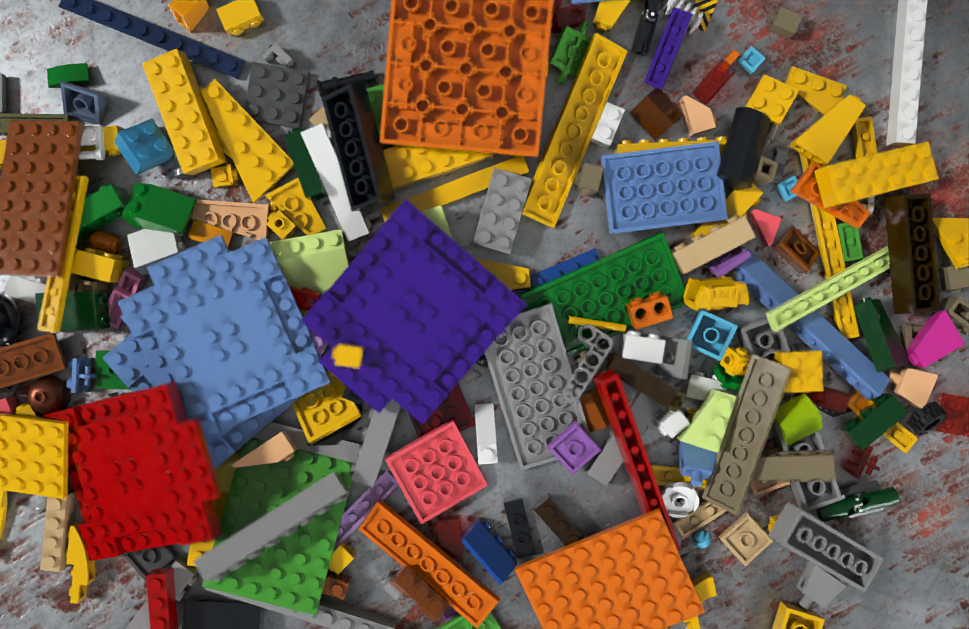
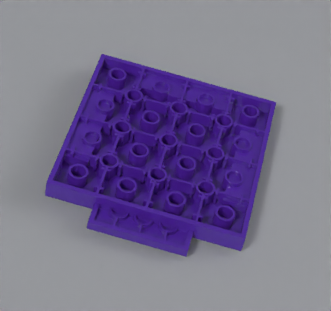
M405 199L301 321L331 346L319 363L366 403L380 413L393 399L423 424L527 304ZM340 342L364 346L360 368L335 365V359H332L334 347H337V344Z

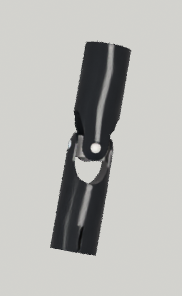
M664 0L645 1V9L642 12L630 50L632 53L639 56H647L658 19V10L661 8ZM645 22H653L651 27L645 24Z

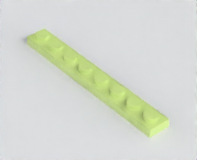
M888 246L766 312L765 314L772 331H779L889 269Z

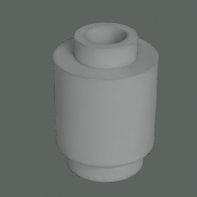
M389 571L380 581L383 585L382 588L394 600L398 598L401 600L405 595H402L389 583L396 573L393 574Z

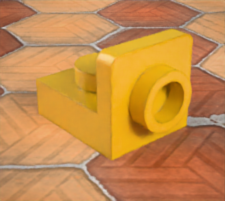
M229 163L227 166L211 168L214 188L238 185L237 179H240V174L235 165Z

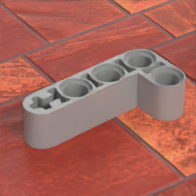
M589 324L581 326L578 331L579 341L590 349L563 390V399L567 403H575L579 400L613 346V341L608 335ZM584 330H589L592 333V337L585 339L581 333ZM604 340L608 343L609 347L605 350L600 349L598 342ZM591 356L596 357L598 364L591 366L588 364L587 359ZM585 373L588 380L586 382H579L577 375ZM574 382L579 386L575 391L577 397L572 396L570 399L566 391H572L575 385L571 383Z

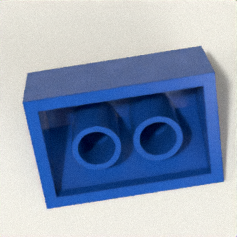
M479 517L462 532L461 542L496 582L501 585L514 570L515 566H517V555L511 548L507 549L504 546L505 542L499 534L495 535L491 531V525L486 520L482 521Z

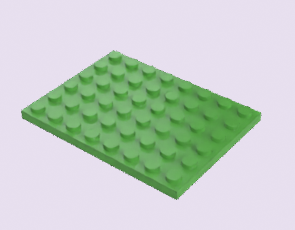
M257 438L250 439L242 446L238 460L267 441ZM298 449L293 452L295 456L286 462L283 459L276 463L237 467L219 524L222 534L215 538L213 548L332 472H339L350 490L352 484L350 470L353 462ZM347 499L339 504L332 503L330 510L322 515L315 514L313 521L305 526L298 525L296 532L286 537L281 536L279 538L281 541L267 549L265 547L262 548L263 553L250 560L248 558L245 559L246 564L233 571L228 570L229 575L221 580H217L214 583L212 580L208 582L203 580L202 587L316 615Z

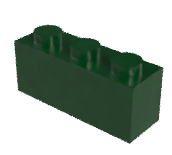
M881 394V396L875 398V402L872 405L864 407L859 412L860 415L845 423V427L841 431L855 448L860 450L866 449L908 414L894 395Z

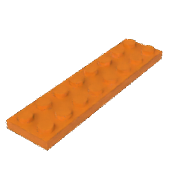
M381 499L376 502L358 528L400 565H407L449 603L454 610L476 628L481 625L501 599Z

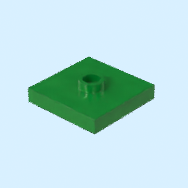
M97 350L95 389H131V387L128 388L103 359L110 351Z

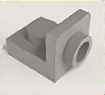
M276 43L269 45L262 56L268 63L275 58L283 67L287 65L289 68H292L296 64Z

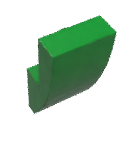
M67 64L48 68V88H61L60 83L62 81L70 84H89L88 64Z

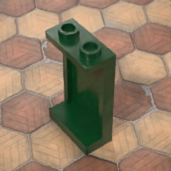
M107 290L68 291L60 331L110 328ZM45 292L35 293L38 324Z

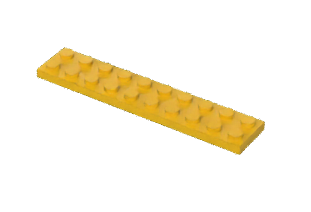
M598 33L593 34L529 187L522 215L550 228H554L628 52V50Z

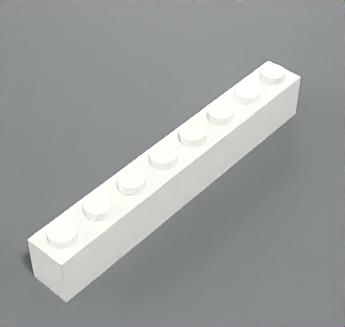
M898 0L886 146L907 147L916 142L927 0Z

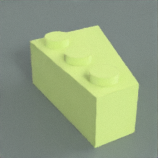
M712 388L699 405L698 410L688 420L690 425L683 429L676 438L682 442L718 453L736 396Z

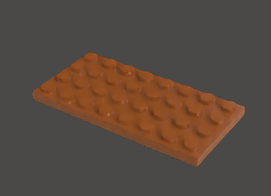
M9 122L0 181V275L62 278L84 126L82 122Z

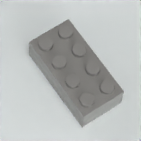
M493 168L473 237V244L510 254L531 184V178Z

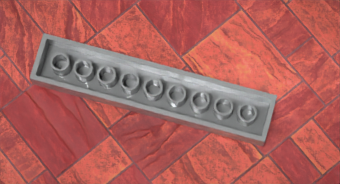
M767 317L737 327L736 332L741 347L746 349L750 355L757 354L775 361V351H790L783 329L772 331ZM805 392L783 393L779 405ZM773 421L771 431L779 451L825 450L819 431L787 446ZM799 479L790 481L797 505L805 512L843 500L836 479L827 482L820 481V479H812L809 482H801Z

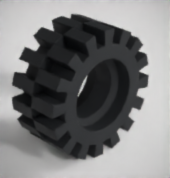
M930 402L928 405H924L922 409L920 408L917 412H914L913 416L907 421V424L918 436H922L938 427L947 418V413L937 402Z

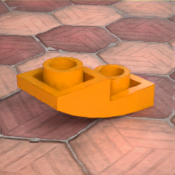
M193 220L188 238L203 243L222 235L228 247L233 232Z

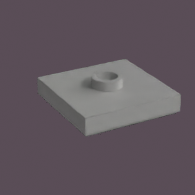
M661 336L660 340H665L662 364L656 363L655 374L687 380L692 341Z

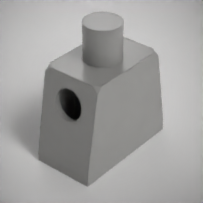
M809 561L797 584V588L805 594L799 604L808 611L814 602L825 608L845 589L846 585Z

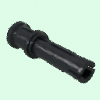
M372 70L343 78L334 76L326 81L317 80L316 83L319 95L322 98L324 95L330 94L349 84L366 85L376 83V79Z

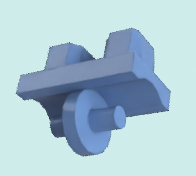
M73 358V360L68 361L67 368L69 371H72V378L67 380V388L71 389V393L90 392L91 378H97V374L91 373L92 358Z

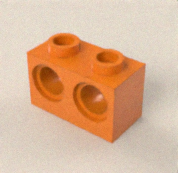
M653 292L647 298H634L630 301L631 303L626 304L631 325L636 330L673 318L668 297L664 293ZM661 302V308L659 310H654L655 305ZM643 308L642 315L636 316V311Z

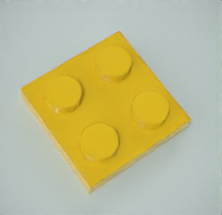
M764 74L746 107L762 112L770 119V122L780 126L796 99L799 89Z

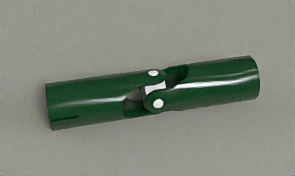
M889 487L845 498L817 508L816 512L821 522H827L856 513L898 504L899 496L894 487Z

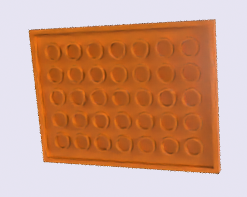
M659 508L515 566V572L543 629H664L705 613Z

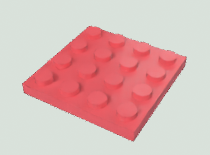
M452 419L384 458L421 524L488 486Z

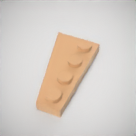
M196 199L197 203L191 215L192 219L256 240L264 237L268 238V226L266 223L269 221L270 205Z

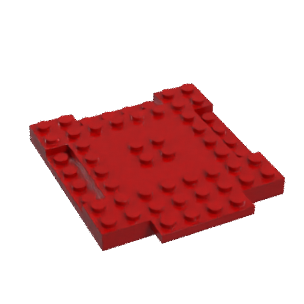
M176 381L44 415L45 419L68 422V474L84 521L79 524V529L90 561L179 543L180 545L209 541L222 534L212 499L222 496L199 418L187 420Z

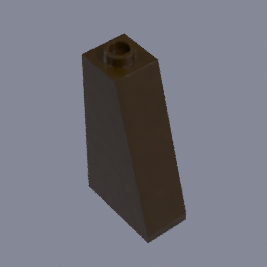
M613 355L605 369L606 371H614L619 375L621 381L674 413L683 405L684 394L621 356Z

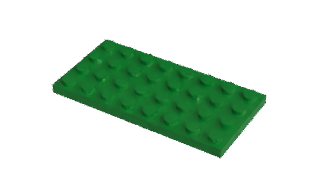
M663 232L652 235L519 294L521 299L527 304L525 306L526 310L552 303L567 356L588 348L578 339V331L581 325L568 324L569 316L625 324L626 330H629L633 327L626 304L631 303L630 301L634 298L641 297L643 299L649 297V294L653 292H660L668 297L671 311L686 305L683 302L685 287ZM657 303L654 307V310H659L662 306V303ZM643 308L636 311V316L642 315ZM597 328L609 337L622 333L620 331ZM584 330L581 333L585 339L592 337V333L589 330Z

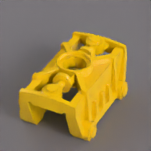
M728 274L720 278L697 279L694 277L688 279L683 302L694 310L702 308L706 310H720L725 307H738L739 304L749 305V294L745 283L741 281L735 282L733 277Z

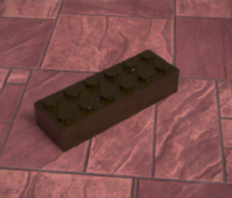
M911 194L884 198L894 314L940 310L931 194Z

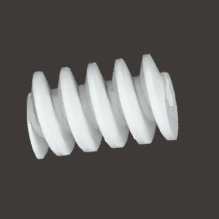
M669 0L662 9L667 8L666 16L671 14L673 7L693 14L688 28H691L689 32L691 35L704 20L702 19L704 13L696 14L697 7L690 9L691 2L685 5V0Z

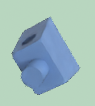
M680 441L677 446L680 474L691 477L690 484L692 486H702L703 479H708L713 472L717 453Z

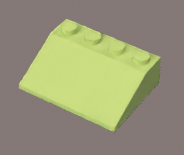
M342 229L270 242L288 284L298 289L306 287L323 295L350 265L346 236Z

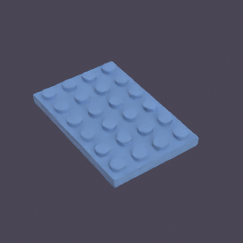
M718 141L600 156L601 167H604L602 176L609 234L728 219L723 180L717 176L721 162Z

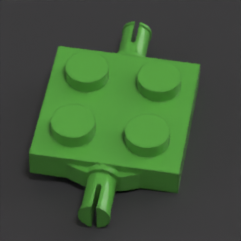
M582 21L579 31L573 30L569 26H563L548 60L549 63L561 71L556 81L561 85H564L568 75L575 78L588 48L590 39L587 37L586 32L590 23L587 21Z

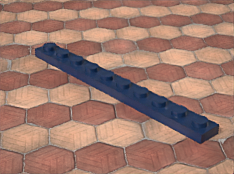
M61 0L59 7L65 11L170 52L178 49L186 53L190 61L237 80L245 63L239 58L94 0Z

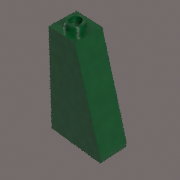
M293 128L288 131L289 134L284 135L305 198L316 202L328 197L300 133L305 130Z
M867 297L859 300L860 304L853 307L876 371L882 372L911 364L880 299Z

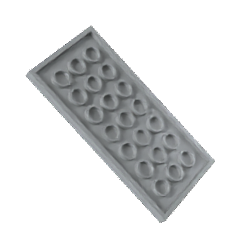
M552 303L520 312L484 353L520 470L558 460L547 448V445L574 421L589 436L590 433L580 398L575 403H567L563 399V390L573 374ZM576 385L574 386L572 391H566L568 393V398L571 399L572 396L575 398L577 397L575 395V391L577 389Z

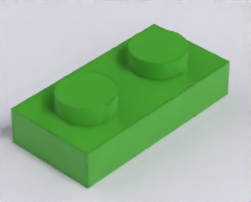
M847 223L837 224L844 262L863 259L858 228H854Z

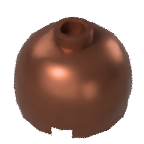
M47 376L36 380L30 386L27 399L34 411L40 414H49L62 410L68 405L67 401L68 396H70V390L62 379Z

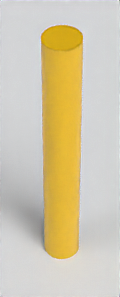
M569 316L568 324L581 326L589 324L595 328L620 332L626 331L625 324Z

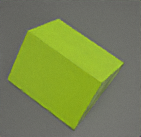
M805 393L779 405L774 418V422L787 446L823 428L821 413Z

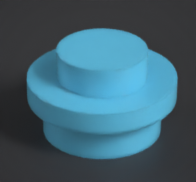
M698 531L694 534L692 543L700 549L706 548L711 543V536L708 531Z

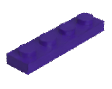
M673 7L644 81L645 84L663 90L693 16L692 13Z

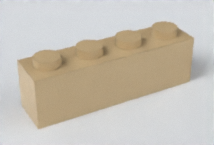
M735 215L727 219V224L723 226L718 224L710 228V233L704 236L702 233L694 236L689 244L686 245L683 242L675 246V251L671 252L680 272L685 274L755 238L746 217Z
M68 490V496L64 499L47 497L40 570L60 572L69 566V564H66L67 557H65V551L69 543L67 532L70 526L74 524L76 496L72 490Z

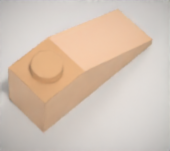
M284 430L232 465L234 468L276 463L283 459L286 462L295 456L293 452L298 450L286 430Z

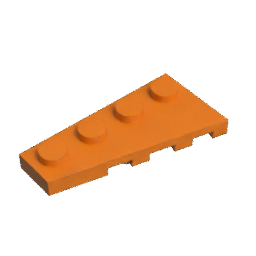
M816 161L812 162L790 192L854 228L861 227L871 213L858 200L824 209L814 173L815 170L823 167Z

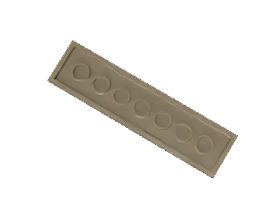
M752 354L715 459L713 472L708 478L702 495L703 499L734 515L740 514L792 368L760 355Z

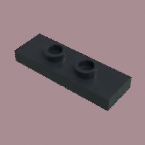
M522 498L504 502L517 558L535 555L536 551Z

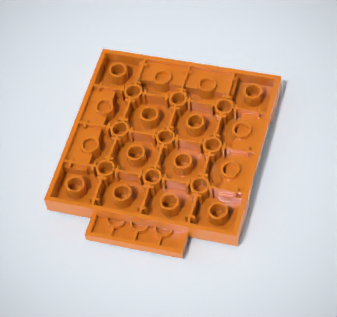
M391 0L380 143L538 158L554 0Z

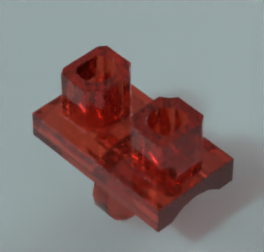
M854 446L851 453L860 456L861 459L858 464L848 460L844 469L853 474V477L860 479L865 466H868L865 472L867 475L871 476L873 469L880 471V467L875 466L878 458L872 456L870 463L867 462L873 447L868 446L866 449L860 450Z

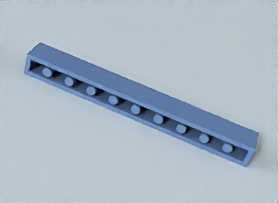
M749 248L747 250H749L751 257L729 271L735 279L745 283L748 291L758 298L769 310L799 295ZM816 310L788 325L789 329L797 334L805 344L813 350L822 351V358L847 383L852 385L861 396L867 400L881 396L891 379L883 372H877L874 364Z

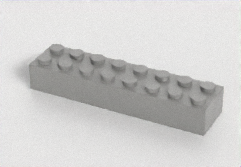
M332 472L193 562L205 582L212 580L214 583L217 580H221L229 575L228 570L233 571L246 564L245 559L248 558L250 560L263 553L262 548L265 547L267 549L281 541L279 539L281 536L286 537L296 532L298 525L305 526L313 521L315 514L322 515L330 510L332 503L339 504L347 499L348 496L346 494L350 493V490L340 473Z

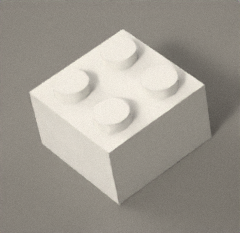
M627 330L626 334L621 333L618 355L622 358L662 364L665 340H660L661 336L646 333L645 337H642L641 332Z

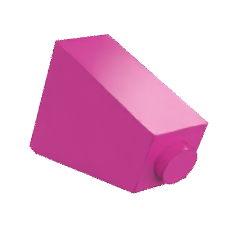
M938 310L931 314L906 351L909 354L908 359L912 365L924 368L965 345L946 310Z

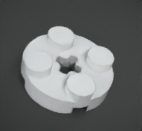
M669 482L665 484L664 489L661 491L668 515L671 517H686L689 515V512L695 511L699 506L698 493L695 486H692L690 483ZM677 498H683L680 502L676 501Z

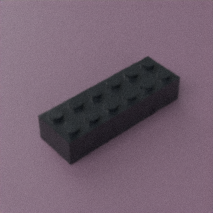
M349 84L322 97L351 211H367L396 200L366 86Z

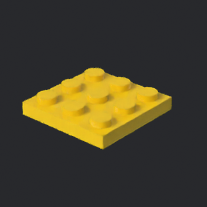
M330 371L327 372L332 382L305 393L292 404L310 444L321 440L362 416L356 403L342 398L345 385Z

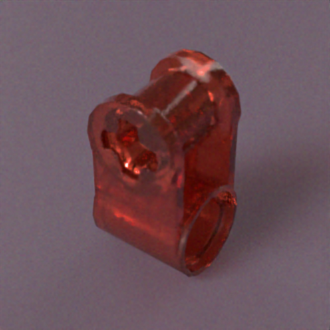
M575 4L553 10L552 33H561L563 26H569L570 28L581 26L582 21H585V8L582 5ZM574 13H577V15L580 16V18L576 19Z

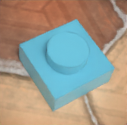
M750 46L737 63L752 74L766 58L753 46Z
M795 175L776 184L784 202L797 196L790 192L798 181Z

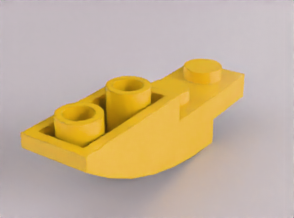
M79 521L68 529L67 538L69 543L65 551V557H67L66 564L74 565L71 570V577L73 579L69 589V596H71L70 603L76 604L86 598L87 585L95 580L96 574L95 560H89L79 529V524L83 522Z

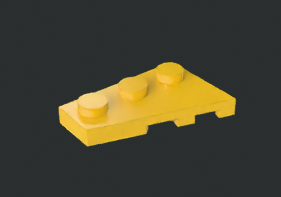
M794 66L790 68L785 84L799 89L797 97L805 100L816 112H820L822 115L843 99L847 85Z
M299 178L265 195L306 235L317 234L327 229L313 202L305 198Z
M473 257L511 291L531 289L528 268Z

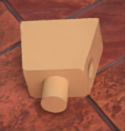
M900 367L898 372L888 370L886 376L891 379L890 382L892 383L890 392L913 407L921 409L926 405L938 378L936 374L906 367Z

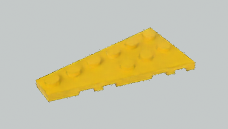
M214 79L201 93L252 202L256 203L294 166L293 161L233 96Z
M933 218L934 233L956 270L969 266V218Z

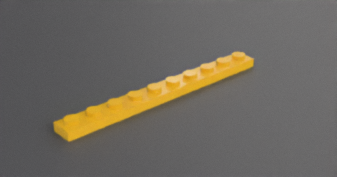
M800 154L804 173L812 161ZM810 203L825 279H828L846 269L836 219L833 215ZM848 291L830 301L835 327L846 339L860 337L851 292Z

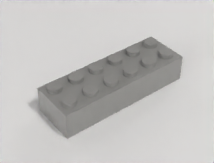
M789 502L786 503L768 537L864 593L884 560L882 557Z

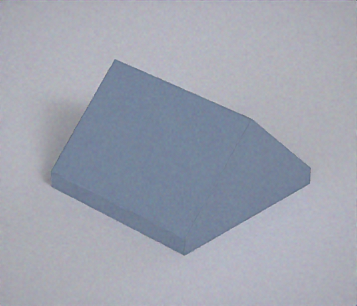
M62 81L60 86L64 114L94 125H102L110 99L98 92Z

